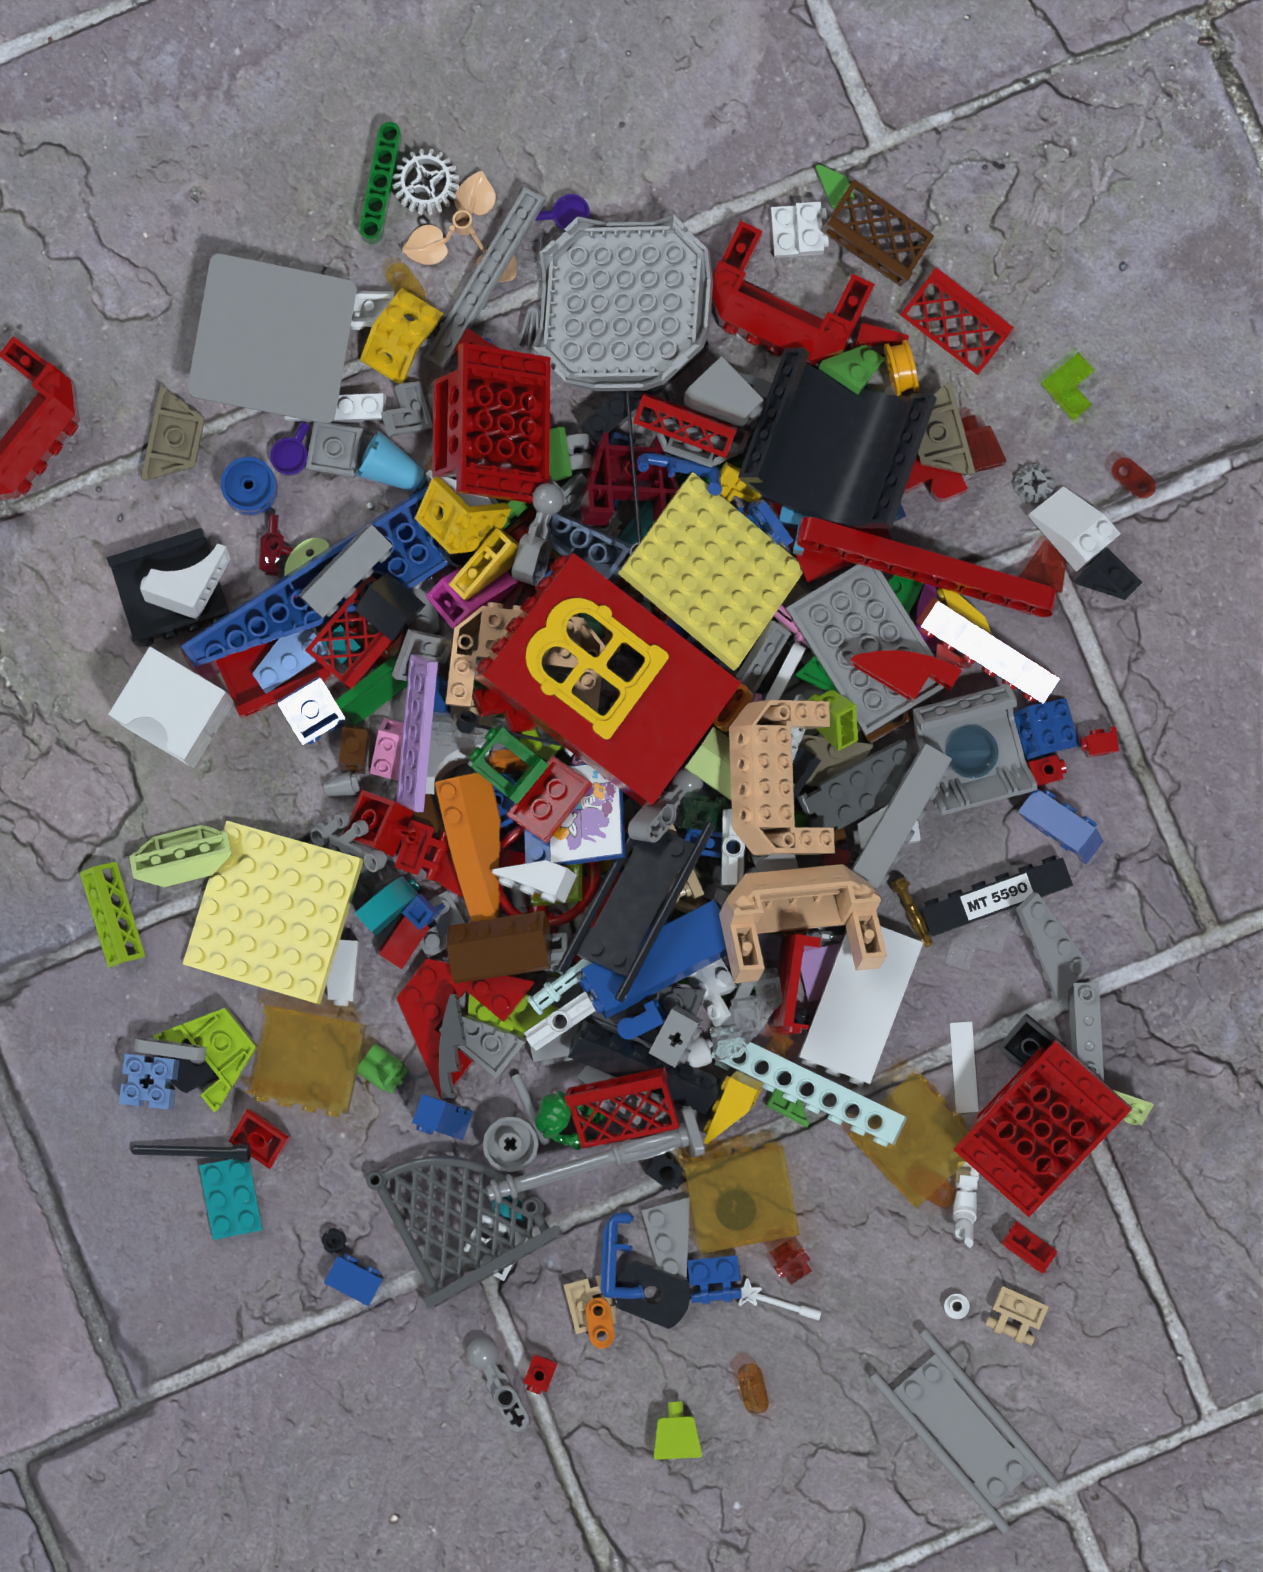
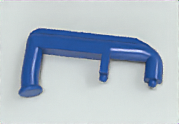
M645 453L638 457V470L642 472L649 469V464L666 467L668 477L672 478L675 472L685 474L694 472L697 476L709 478L710 484L707 490L711 495L717 496L722 492L721 478L717 466L710 468L688 459L657 453Z
M628 1212L612 1215L603 1229L600 1289L602 1295L607 1298L645 1299L641 1284L639 1287L633 1288L615 1287L617 1251L629 1252L633 1249L628 1244H617L618 1223L630 1224V1221L634 1220V1216H631V1213Z

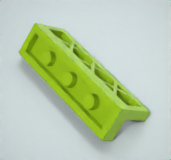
M117 861L93 866L80 872L79 874L107 967H116L125 962L144 958L145 953ZM103 870H111L113 877L111 884L105 880ZM113 893L119 897V907L112 904L111 896ZM120 917L126 920L128 926L126 931L119 927L118 920ZM127 941L133 944L136 954L128 956L125 947Z

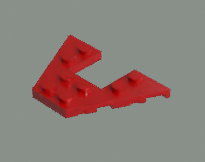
M430 958L424 961L396 998L441 1100H444L441 1098L439 1079L441 1033L437 1028L443 1021L449 996L457 994L460 1000L467 991L499 1019L506 1022L536 984L535 981L507 975L454 984L450 963ZM458 1047L461 1071L451 1073L454 1087L474 1062L472 1058Z

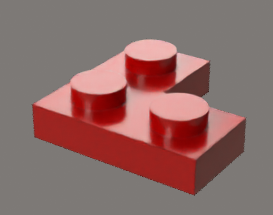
M490 689L474 691L472 698L480 717L503 713L511 732L520 733L535 730L537 725Z

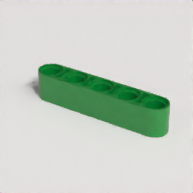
M394 122L383 123L378 131L360 221L361 237L368 244L378 243L384 233L394 182L393 174L396 172L402 142L400 128ZM388 131L397 133L393 140H386L384 134ZM388 154L392 157V160L388 164H382L379 162L382 155ZM379 178L387 180V184L383 188H377L374 183ZM374 202H379L383 205L382 209L378 212L371 211L369 207ZM375 226L378 228V231L375 235L368 236L365 234L366 228Z

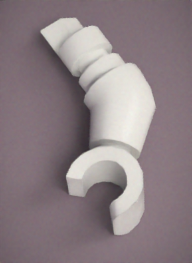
M961 1161L957 1163L955 1187L961 1189L956 1191L953 1205V1220L956 1224V1237L963 1239L964 1243L971 1248L974 1240L973 1224L977 1219V1192H973V1189H978L979 1173L967 1162Z

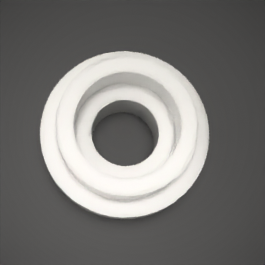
M952 1294L945 1300L944 1310L949 1317L961 1319L969 1312L970 1305L965 1296ZM954 1302L961 1303L962 1308L960 1311L953 1310L952 1305Z

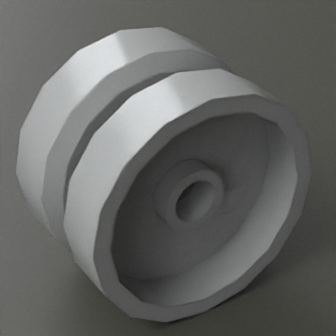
M505 1117L498 1119L489 1126L484 1134V1154L490 1164L501 1171L515 1172L523 1170L532 1164L537 1156L539 1147L537 1133L531 1124L521 1118ZM512 1139L516 1142L514 1149L507 1148L506 1143L508 1140Z

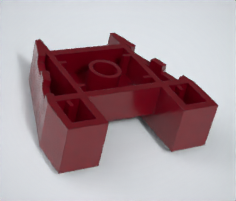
M604 432L596 446L580 501L582 524L606 526L614 514L613 499L635 500L630 446L609 445L608 433ZM655 436L649 447L634 446L638 501H652L654 523L680 488L675 475L673 478L668 477L666 467L649 464L647 471L642 472L638 470L637 460L640 455L645 453L665 455L666 452L663 450L657 436Z

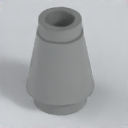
M349 771L324 782V790L327 796L357 795V792H361L363 789L358 772L353 773Z

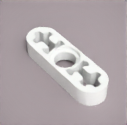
M797 643L793 644L765 700H780L806 648Z

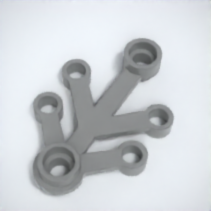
M342 811L336 814L334 820L329 824L323 822L315 824L310 832V836L316 846H324L326 849L338 852L335 847L337 846L341 853L351 856L356 855L364 859L358 881L367 878L369 871L376 872L385 866L387 858L383 851H369L351 842L356 837H361L368 833L369 828L364 820L353 823L352 828L340 837L333 833L338 828L342 829L350 825L351 819L346 812Z

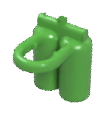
M377 1043L372 1046L355 1070V1072L382 1091H388L391 1094L398 1085L403 1083L402 1080L409 1071L404 1067L402 1061Z

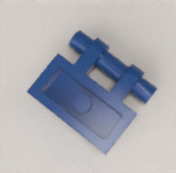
M765 500L754 501L748 506L753 513L752 517L756 522L759 521L766 534L776 545L786 547L794 541Z
M738 1255L687 1260L690 1286L700 1285L701 1289L698 1293H691L692 1303L702 1302V1305L710 1304V1301L724 1300V1302H733V1299L742 1298V1289H732L731 1281L741 1280ZM723 1283V1290H709V1284Z

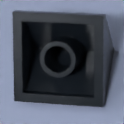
M387 573L369 586L355 611L391 642H394L426 604L392 575Z
M1026 1013L1019 1019L997 1048L1022 1068L1041 1046L1046 1050L1055 1039L1064 1047L1066 1045Z

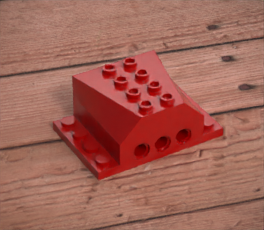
M469 343L458 345V370L434 380L432 478L457 477L456 493L525 503L533 502L532 495L535 489L541 484L549 483L551 357Z
M1055 1039L1046 1050L1041 1046L975 1116L971 1130L955 1145L953 1150L1029 1218L1132 1110V1107Z

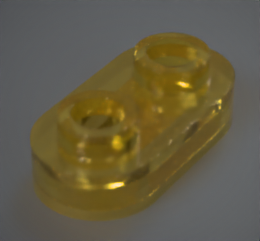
M403 263L392 264L387 270L386 277L394 292L397 294L403 288L409 293H416L418 298L425 302V291L409 267ZM398 273L404 275V278L400 281L395 279V275Z

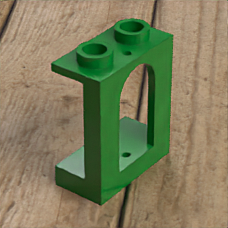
M500 725L497 728L492 727L485 735L484 739H486V742L482 747L479 748L477 746L469 755L470 761L468 765L514 803L518 804L549 765L506 731L505 728ZM494 743L503 744L529 765V768L515 785H512L486 763L484 756Z

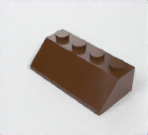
M538 911L448 926L446 946L454 984L550 969L553 927L545 912Z

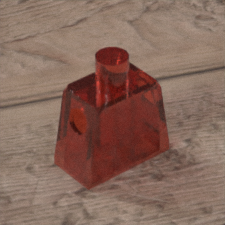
M976 415L962 418L975 473L1005 466L1006 458L991 426L979 428Z

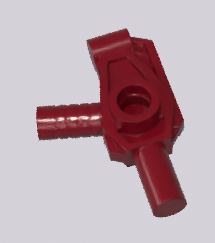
M275 514L269 515L268 533L260 538L259 569L264 572V575L269 576L278 575L280 555L289 557L294 548L284 545V536L278 533L279 515Z

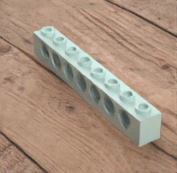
M723 1030L711 1055L716 1060V1066L727 1071L732 1067L741 1073L764 1083L762 1088L772 1093L774 1089H777L784 1093L783 1098L795 1104L798 1099L806 1103V1109L816 1114H819L821 1110L829 1114L827 1119L841 1125L844 1121L852 1125L851 1131L861 1136H864L865 1132L875 1136L873 1141L884 1147H887L888 1143L893 1146L895 1145L907 1120L905 1116L726 1030ZM745 1051L746 1060L741 1064L735 1063V1053ZM765 1061L769 1064V1070L767 1073L760 1075L757 1073L756 1067L760 1062ZM784 1072H788L792 1077L791 1082L785 1086L780 1085L779 1076ZM806 1083H811L814 1086V1092L810 1096H803L801 1093L802 1086ZM829 1094H834L837 1097V1102L833 1107H826L824 1105V1098ZM851 1105H857L860 1109L859 1115L856 1118H849L846 1114L848 1107ZM873 1116H880L882 1118V1125L878 1129H871L869 1126V1121Z

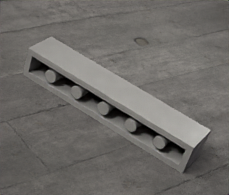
M928 744L922 745L851 868L853 872L872 884L875 889L878 886L883 887L890 876L887 873L891 864L895 866L902 855L899 851L903 843L908 844L915 833L912 830L915 822L918 821L920 823L927 812V809L924 808L929 799L931 801L934 800L940 789L937 787V784L941 778L946 779L952 769V766L949 765L952 758Z

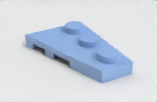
M313 628L279 638L252 673L266 694L277 689L316 662L315 659L304 651L317 636ZM318 642L312 649L320 657L329 653L322 642Z

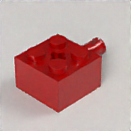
M364 790L361 791L351 813L350 825L346 826L343 834L352 828L353 823L364 820L369 828L368 833L361 837H356L352 841L372 850H381L391 857L395 856L401 840L408 844H414L417 840L410 836L419 837L417 829L408 827L414 811L395 801Z

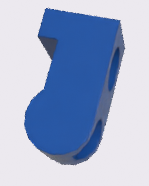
M657 998L644 1004L645 1011L637 1015H627L619 1022L617 1030L622 1038L633 1039L665 1023L667 1017Z

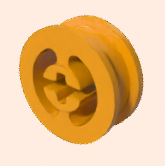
M903 340L901 345L893 347L885 344V360L894 395L901 396V393L908 391L919 393L916 367L908 340Z

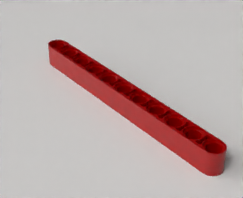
M804 517L801 519L797 538V545L801 548L1038 617H1051L1053 615L1057 593L1053 587L818 518Z

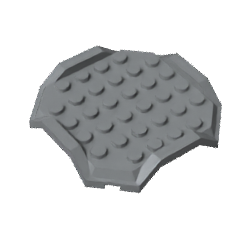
M674 214L655 222L613 223L578 216L565 228V233L556 241L552 240L539 252L543 288L540 327L532 348L541 356L551 357V368L569 386L594 391H645L665 384L704 347L709 334L713 291L710 251Z

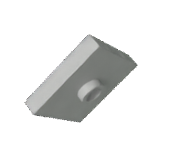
M314 422L306 470L355 478L363 428Z

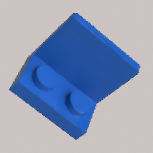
M1067 699L1032 705L1013 712L1026 761L1048 753L1079 746Z

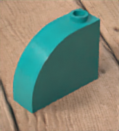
M401 876L377 893L355 914L377 936L402 914L404 909L418 895V891L421 888L412 878L407 881Z

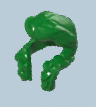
M557 1091L555 1094L544 1096L540 1101L539 1110L535 1116L536 1128L546 1139H552L559 1144L562 1143L563 1146H569L575 1150L582 1148L578 1133H573L572 1135H562L560 1133L566 1128L571 1117L570 1107L567 1106L565 1101V1093ZM587 1105L577 1106L582 1116L587 1117V1119L594 1110ZM596 1111L591 1121L599 1123V1121H603L604 1115ZM585 1134L587 1140L595 1138L593 1135Z

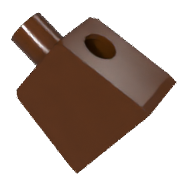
M343 726L339 755L341 772L347 773L352 771L353 773L366 774L371 727Z

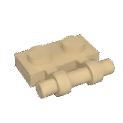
M601 1275L595 1276L598 1285L596 1287L590 1288L588 1278L563 1285L576 1334L588 1331L586 1306L593 1299V1295L600 1294V1297L610 1304L613 1324L618 1323L615 1314L617 1313L616 1305H613L611 1298H607L601 1293ZM594 1307V1314L597 1316L601 1315L603 1308L596 1310V1307Z
M1001 1286L992 1307L993 1310L1001 1314L998 1320L988 1316L985 1326L994 1329L993 1332L999 1335L1003 1333L1014 1338V1341L1022 1344L1024 1342L1032 1346L1035 1336L1027 1333L1029 1326L1039 1330L1049 1306ZM1008 1317L1022 1322L1020 1328L1017 1329L1006 1324Z

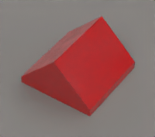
M247 1108L229 1142L233 1145H238L239 1142L250 1143L251 1157L268 1169H271L292 1136L252 1109Z

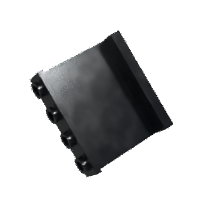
M202 528L106 557L114 575L131 630V639L135 645L139 644L140 647H146L154 644V639L163 637L164 640L177 637L178 632L186 629L188 632L202 629V624L209 622L213 624L229 613L220 580L198 620L146 602L140 590L142 579L149 574L151 569L178 571L194 566L205 559L211 551Z

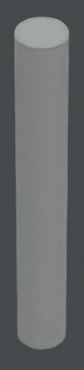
M521 1074L512 1076L511 1079L541 1145L550 1143V1139L544 1138L543 1134L536 1128L535 1116L537 1110Z

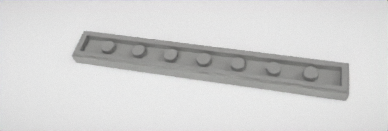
M526 187L523 188L425 353V359L447 370L455 356L454 348L465 331L471 329L547 201L544 197Z

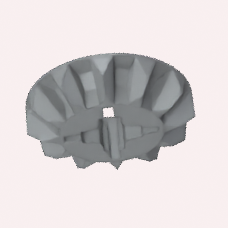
M1030 464L1022 467L1017 473L1014 486L1016 493L1022 500L1034 504L1041 503L1052 494L1054 479L1051 471L1043 465ZM1033 473L1037 481H1045L1038 485L1036 494L1033 486L1024 485L1032 480Z

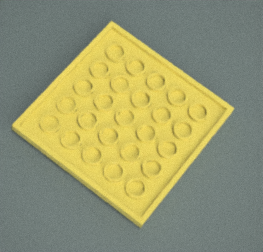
M692 472L618 574L734 671L748 654L803 574V571L793 556L780 545H776L766 533L720 494L717 496L711 495L707 490L708 484Z
M226 821L223 831L228 833L232 854L213 875L209 876L183 965L320 1005L364 859Z

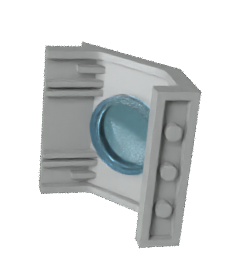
M1009 684L913 709L915 736L919 750L922 745L928 744L952 758L949 763L952 769L946 779H940L937 787L940 789L933 800L934 807H938L941 815L1037 790V782L1026 763L1015 724L1013 707H1017V701Z

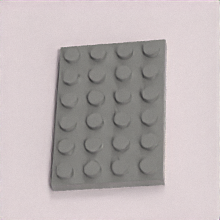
M858 564L786 608V611L837 692L856 704L857 724L865 736L944 689L943 686L928 678L912 703L848 664L854 655L884 650L910 651L934 657L881 571Z

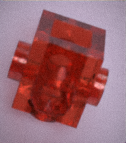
M791 1238L770 1251L771 1256L777 1263L773 1266L780 1279L786 1277L791 1285L812 1272L807 1264L810 1260L803 1247L798 1249Z

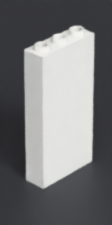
M882 926L880 928L887 957L878 969L855 970L847 930H845L798 1057L803 1058L802 1064L815 1069L817 1064L826 1067V1073L836 1077H840L841 1073L850 1076L849 1082L862 1087L864 1082L871 1083L923 945L921 941Z

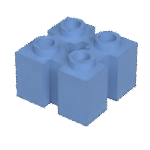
M125 1054L122 1074H128V1083L121 1084L119 1104L144 1107L145 1101H149L148 1107L174 1110L176 1090L170 1089L171 1079L177 1080L180 1060L154 1057V1063H149L150 1057ZM151 1075L150 1079H154V1084L149 1085L147 1088L145 1079H148V1076Z

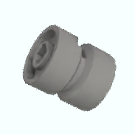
M575 434L566 436L572 475H575L578 471L580 473L589 472L593 460V455L588 454L591 450L590 435Z
M716 865L711 876L713 884L707 885L702 898L708 901L714 900L717 905L723 907L725 900L736 886H721V866Z

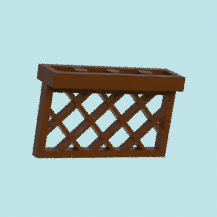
M856 180L850 183L832 214L820 229L825 235L898 286H902L910 279L913 269L934 237L933 234ZM854 189L862 194L864 203H852L851 193ZM870 206H880L884 217L873 219ZM865 207L868 220L857 221L854 208ZM849 209L850 223H843L836 218L840 211ZM890 220H900L904 231L893 233ZM885 221L888 234L877 235L874 222ZM869 224L872 236L865 238L860 235L858 225ZM918 233L924 237L925 240L922 245L913 247L910 234ZM905 235L908 248L897 250L894 237ZM889 238L892 251L884 252L880 249L878 239ZM909 252L911 263L908 268L900 263L898 253Z

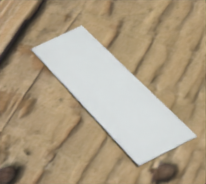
M972 1022L950 1023L956 1113L979 1112Z

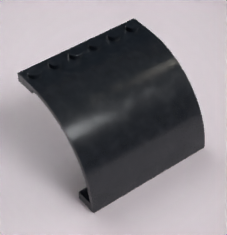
M785 348L738 478L763 497L807 517H814L848 527L892 528L937 398L932 393H912L911 396H897L862 389L859 394H856L831 376L806 363L810 354L806 348Z

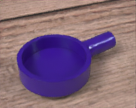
M567 194L556 201L553 210L540 211L535 221L554 220L555 224L565 231V228L578 216L589 219L590 209L582 197L575 194Z
M301 421L293 438H283L272 447L270 460L275 470L280 474L294 476L302 472L306 467L308 453L302 441L310 427L307 423Z

